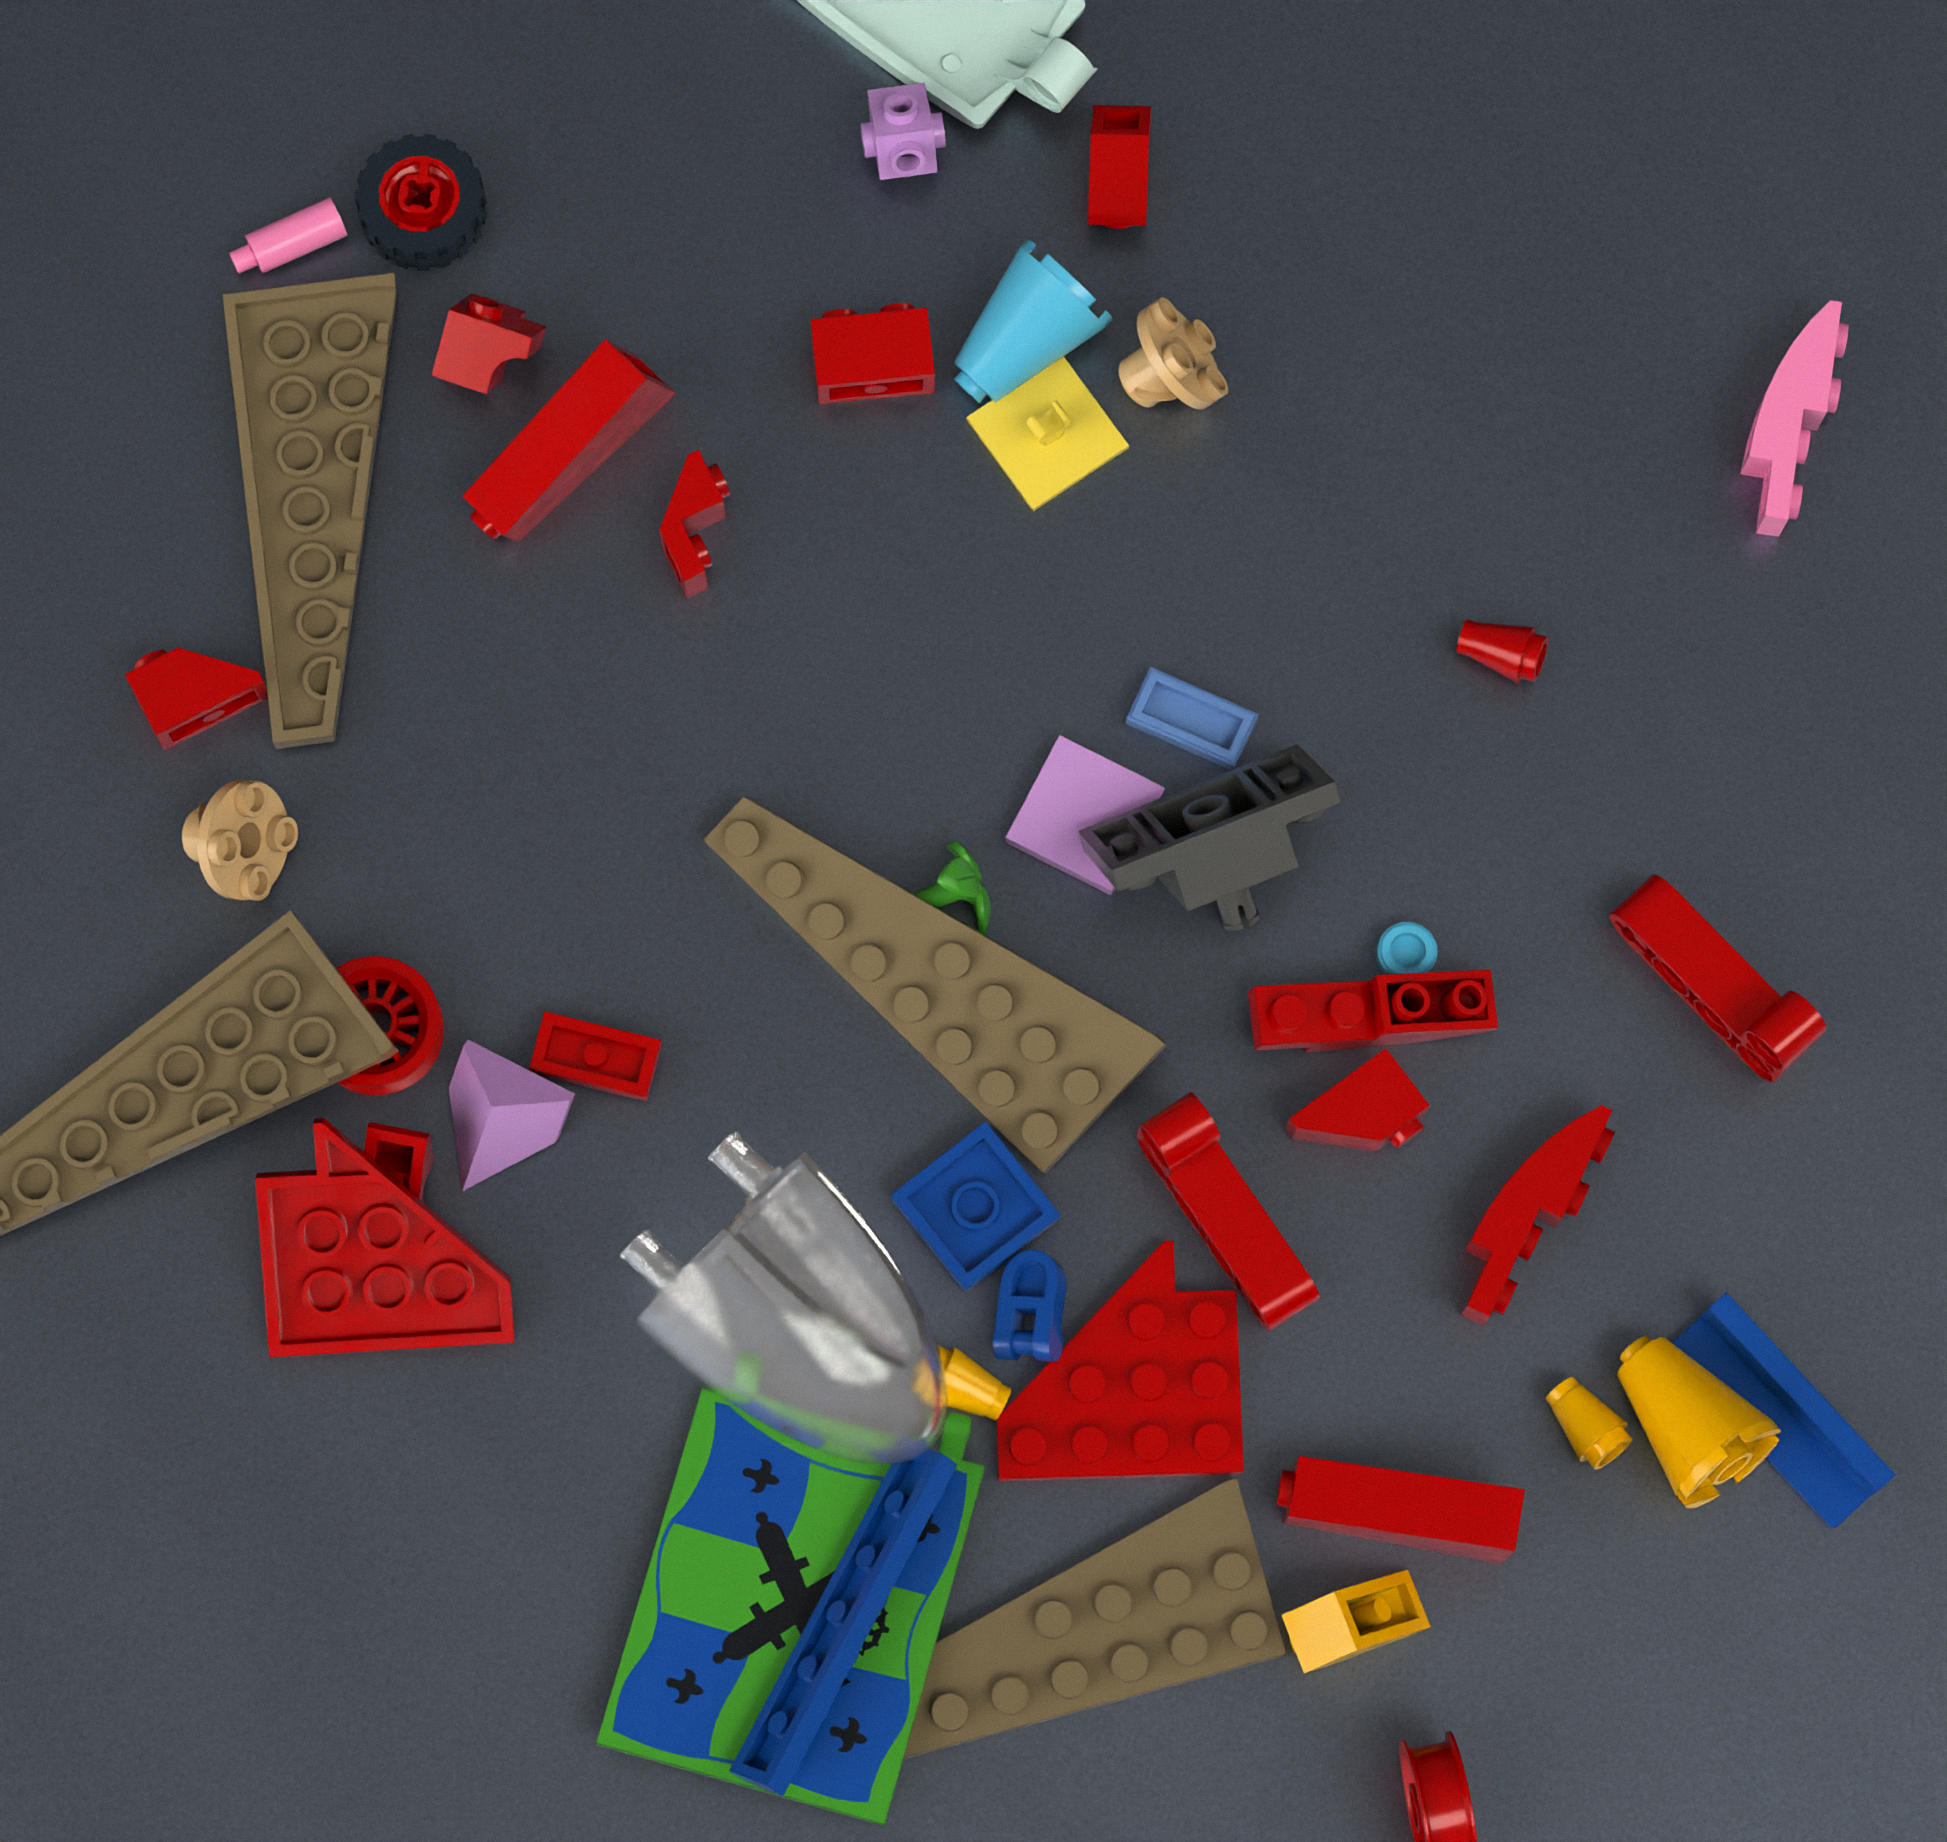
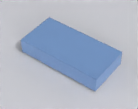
M1150 667L1126 718V725L1229 770H1233L1237 766L1259 714Z

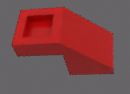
M1093 105L1088 225H1104L1111 229L1146 226L1149 193L1151 106Z
M699 449L687 455L659 529L662 548L686 598L708 589L705 569L713 566L698 533L691 537L688 535L725 519L723 498L730 496L728 485L717 463H714L707 467Z

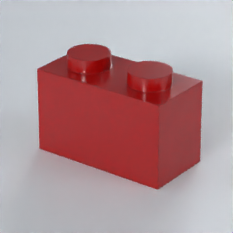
M895 303L882 307L880 312L856 314L851 309H835L822 314V318L810 319L818 405L932 394L935 392V372L927 308L915 309L913 305L908 303Z

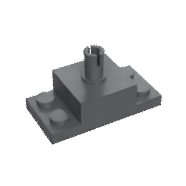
M1296 744L1079 830L1078 833L1084 852L1118 892L1124 889L1138 890L1156 882L1159 878L1187 911L1217 901L1222 917L1223 929L1239 931L1244 929L1241 916H1245L1249 927L1253 926L1260 919L1249 887L1299 867L1286 825L1292 822L1307 823L1322 816L1325 809L1341 803L1335 781Z

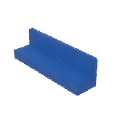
M1727 1292L1672 1342L1774 1421L1781 1433L1775 1434L1779 1441L1765 1459L1829 1528L1839 1526L1862 1503L1896 1476Z

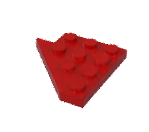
M315 1118L313 1122L315 1170L257 1173L255 1184L269 1357L514 1343L515 1325L511 1277L325 1118Z
M1164 1241L1063 1347L1060 1359L1057 1362H1049L1000 1414L996 1420L998 1482L1243 1475L1236 1290L1175 1292L1174 1241Z

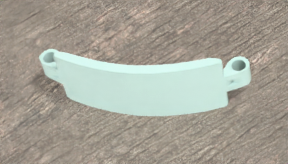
M796 0L843 39L906 85L925 82L929 101L975 129L982 128L1015 90L1041 106L1060 113L1098 69L1097 67L1093 68L1091 62L1078 48L1068 41L1061 39L1084 12V0Z

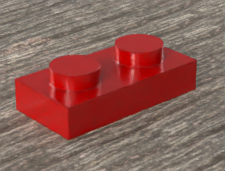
M544 1011L529 1071L539 1076L647 1102L662 1048V1041Z

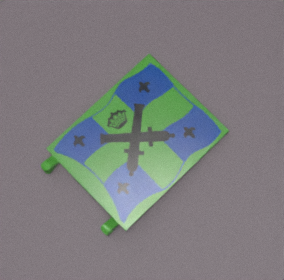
M738 1354L733 1363L726 1394L704 1388L701 1390L596 1744L780 1796L745 1782L729 1770L902 1443L751 1402L760 1375L759 1360L749 1355ZM954 1412L950 1413L947 1417L938 1452L954 1461L957 1466L946 1485L942 1498L937 1502L917 1540L913 1553L907 1559L896 1580L886 1605L880 1611L865 1639L856 1662L851 1666L834 1698L827 1717L821 1723L803 1757L797 1774L792 1778L784 1796L780 1797L885 1826L985 1471V1466L962 1460L971 1433V1418L967 1415Z

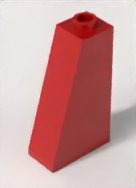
M605 339L462 495L475 508L470 518L480 529L495 540L502 535L520 542L676 393L636 354Z
M1299 1456L1294 1464L1293 1471L1282 1470L1276 1506L1287 1508L1284 1524L1502 1564L1515 1552L1525 1490Z

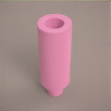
M329 197L246 234L245 238L248 244L229 252V255L238 274L256 266H259L263 274L348 235L332 199Z

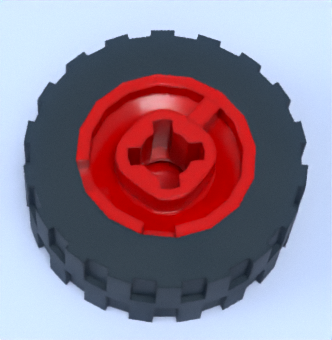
M413 134L402 136L403 139L395 142L391 140L382 145L383 149L377 154L373 152L366 160L367 166L364 171H360L357 179L359 188L355 190L358 216L366 239L371 246L374 245L377 248L378 254L385 260L391 259L399 267L405 269L415 267L418 268V271H428L430 267L436 266L443 268L451 265L450 262L452 260L464 257L469 252L468 248L473 242L477 243L481 236L480 229L482 224L486 223L487 217L485 207L487 202L482 178L478 168L473 166L472 158L465 150L463 152L456 147V143L448 139L445 141L437 139L436 135L424 134V136L414 137Z

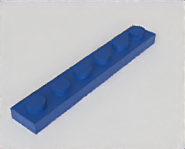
M903 1441L729 1770L740 1779L784 1796L792 1778L797 1774L801 1761L821 1723L827 1717L830 1706L851 1666L856 1662L859 1651L875 1620L886 1605L888 1596L907 1559L913 1553L917 1540L937 1502L945 1492L946 1485L957 1466L947 1456L940 1452Z

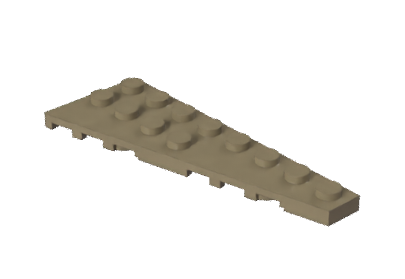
M394 273L222 294L270 722L275 749L335 741L398 292Z
M743 797L704 839L752 889L1042 1173H1047L1168 1045L1158 1034H1154L1124 1017L1115 1009L1074 988L1065 980L1024 959L1015 951L946 911L931 905L912 894L908 889L862 865L858 860L831 847L749 797Z
M290 910L0 1135V1236L388 1060L399 1050L299 918Z
M1237 1478L1219 1484L938 1641L934 1648L904 1759L1285 1656L1286 1650Z

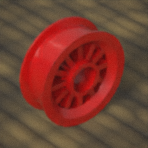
M360 957L338 966L337 970L371 1015L381 1013L391 1018V1026L386 1034L396 1046L399 1043L410 1050L403 1057L399 1052L393 1055L394 1063L383 1066V1062L337 1083L356 1093L372 1096L397 1093L414 1085L432 1068L443 1043V1016L432 988L414 968L389 957ZM378 985L388 986L382 999L379 998ZM368 986L369 998L362 999L357 990ZM401 991L407 995V997L394 1005ZM417 1007L418 1016L403 1017ZM419 1030L417 1038L402 1031Z
M1447 1731L1444 1742L1409 1748L1405 1739L1400 1740L1401 1776L1414 1842H1477L1468 1782L1453 1733Z

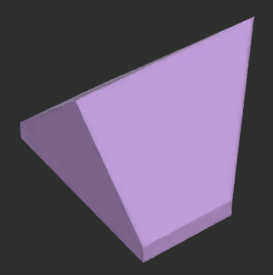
M467 1040L463 1045L449 1086L462 1192L554 1144L561 1135L575 1093L470 1040Z

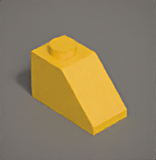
M1408 1569L1334 1591L1281 1615L1289 1634L1291 1646L1297 1654L1304 1673L1342 1662L1431 1627Z

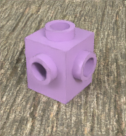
M925 82L867 90L870 122L860 123L865 158L876 157L880 180L937 173L936 148L946 147L942 113L931 114Z

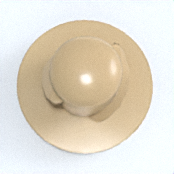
M1164 297L1157 299L1139 312L1137 316V331L1142 347L1123 359L1118 368L1120 382L1134 402L1148 408L1161 401H1172L1178 398L1194 409L1203 410L1228 394L1227 382L1218 370L1211 351L1216 348V341L1205 323L1199 319H1195L1190 323Z
M245 779L234 780L225 784L213 795L207 806L204 802H200L198 808L188 815L182 829L184 851L191 860L200 864L203 876L209 886L219 895L236 900L261 901L266 898L270 893L271 886L282 871L287 852L294 848L298 839L297 823L292 817L287 816L283 802L278 794L263 782Z

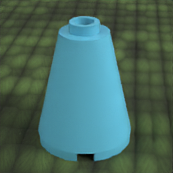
M1029 239L1018 249L953 361L955 366L961 371L954 380L978 403L986 395L996 403L1105 329L1113 320L1107 310L1099 318L1091 312L1089 308L1096 299L1049 254L1040 262L1030 254L1037 245Z

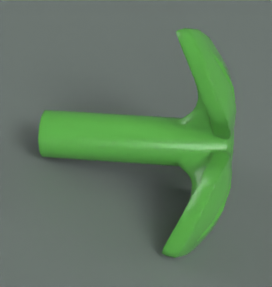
M951 841L945 847L956 859L949 862L943 868L936 884L915 891L912 894L937 908L958 900L969 902L975 910L978 931L986 935L990 921L991 906L987 889L981 884L982 874L972 854L957 841Z

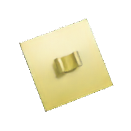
M1064 356L996 403L991 400L966 417L968 423L1032 511H1035L1129 449L1126 440Z

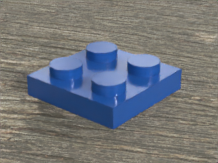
M986 1121L890 1195L891 1201L965 1293L1061 1219V1214Z

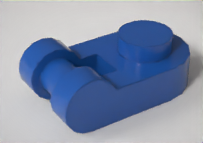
M1035 1249L1022 1251L1015 1255L1005 1266L1001 1279L993 1334V1351L997 1359L1018 1360L1022 1354L1034 1355L1037 1361L1057 1362L1061 1357L1063 1350L1061 1323L1067 1288L1066 1273L1061 1264L1043 1251ZM1023 1314L1036 1315L1034 1330L1022 1329Z

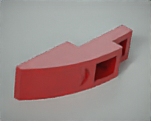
M1491 969L1376 975L1369 981L1254 986L1248 991L1255 1051L1305 1048V1053L1351 1050L1440 1040L1494 1031L1498 1028Z
M1601 1105L1572 1121L1550 1137L1528 1157L1503 1186L1479 1222L1464 1250L1485 1260L1486 1263L1461 1314L1462 1316L1481 1325L1485 1324L1492 1311L1503 1316L1518 1284L1508 1278L1517 1257L1528 1262L1543 1228L1533 1224L1534 1220H1539L1556 1228L1564 1214L1573 1218L1576 1217L1590 1187L1589 1184L1580 1181L1589 1160L1598 1164L1601 1163L1615 1131L1605 1127L1611 1115V1109Z

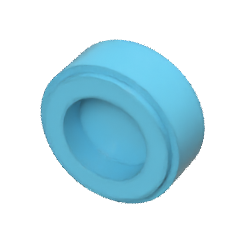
M1414 922L1394 924L1383 933L1376 949L1378 967L1384 975L1431 972L1437 959V944L1430 931L1420 924Z

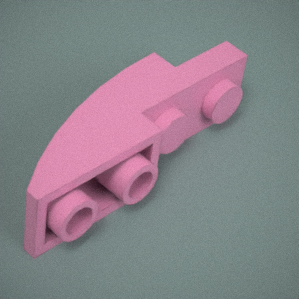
M1830 300L1798 335L1778 366L1755 415L1746 443L1740 474L1763 478L1756 527L1757 534L1779 537L1788 519L1797 520L1801 506L1803 485L1793 484L1796 463L1805 464L1809 449L1810 430L1817 431L1826 413H1835L1838 406L1841 378L1832 377L1834 358H1843L1849 331V324L1840 323L1842 302Z

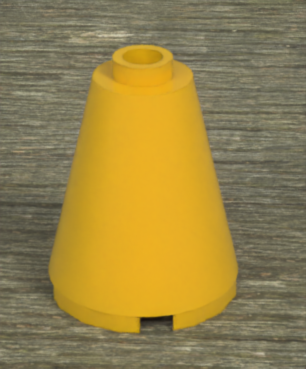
M1643 1336L1630 1344L1620 1355L1623 1365L1618 1370V1378L1676 1497L1686 1509L1697 1508L1720 1496L1721 1494L1714 1485H1719L1731 1477L1736 1483L1740 1482L1764 1461L1776 1447L1779 1438L1775 1434L1781 1433V1431L1772 1419L1665 1337L1651 1340L1649 1336Z

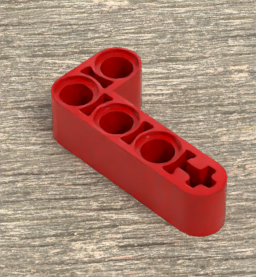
M1655 874L1651 875L1609 914L1612 925L1621 937L1750 1069L1765 1081L1774 1083L1826 1032L1827 1026L1824 1019L1804 997L1792 990L1787 991L1781 997L1694 907L1662 877Z
M1189 1092L1139 1125L1136 1137L1144 1155L1247 1306L1267 1331H1272L1320 1299V1294L1313 1280L1219 1145L1220 1133L1215 1122L1201 1101L1192 1092Z

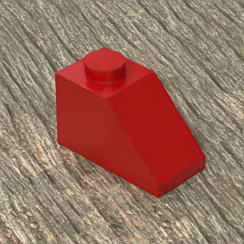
M179 647L168 653L164 649L153 651L140 658L134 664V670L124 674L164 751L268 699L267 688L258 671Z
M1385 1048L1290 1117L1285 1130L1295 1140L1377 1152L1391 1142L1395 1149H1399L1425 1129L1420 1120L1425 1117L1430 1105Z

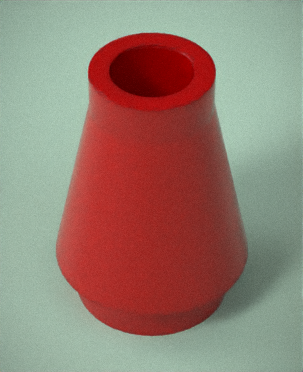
M1467 619L1460 632L1456 652L1476 660L1518 684L1522 679L1535 682L1545 660L1549 638L1537 634L1536 627L1479 623Z

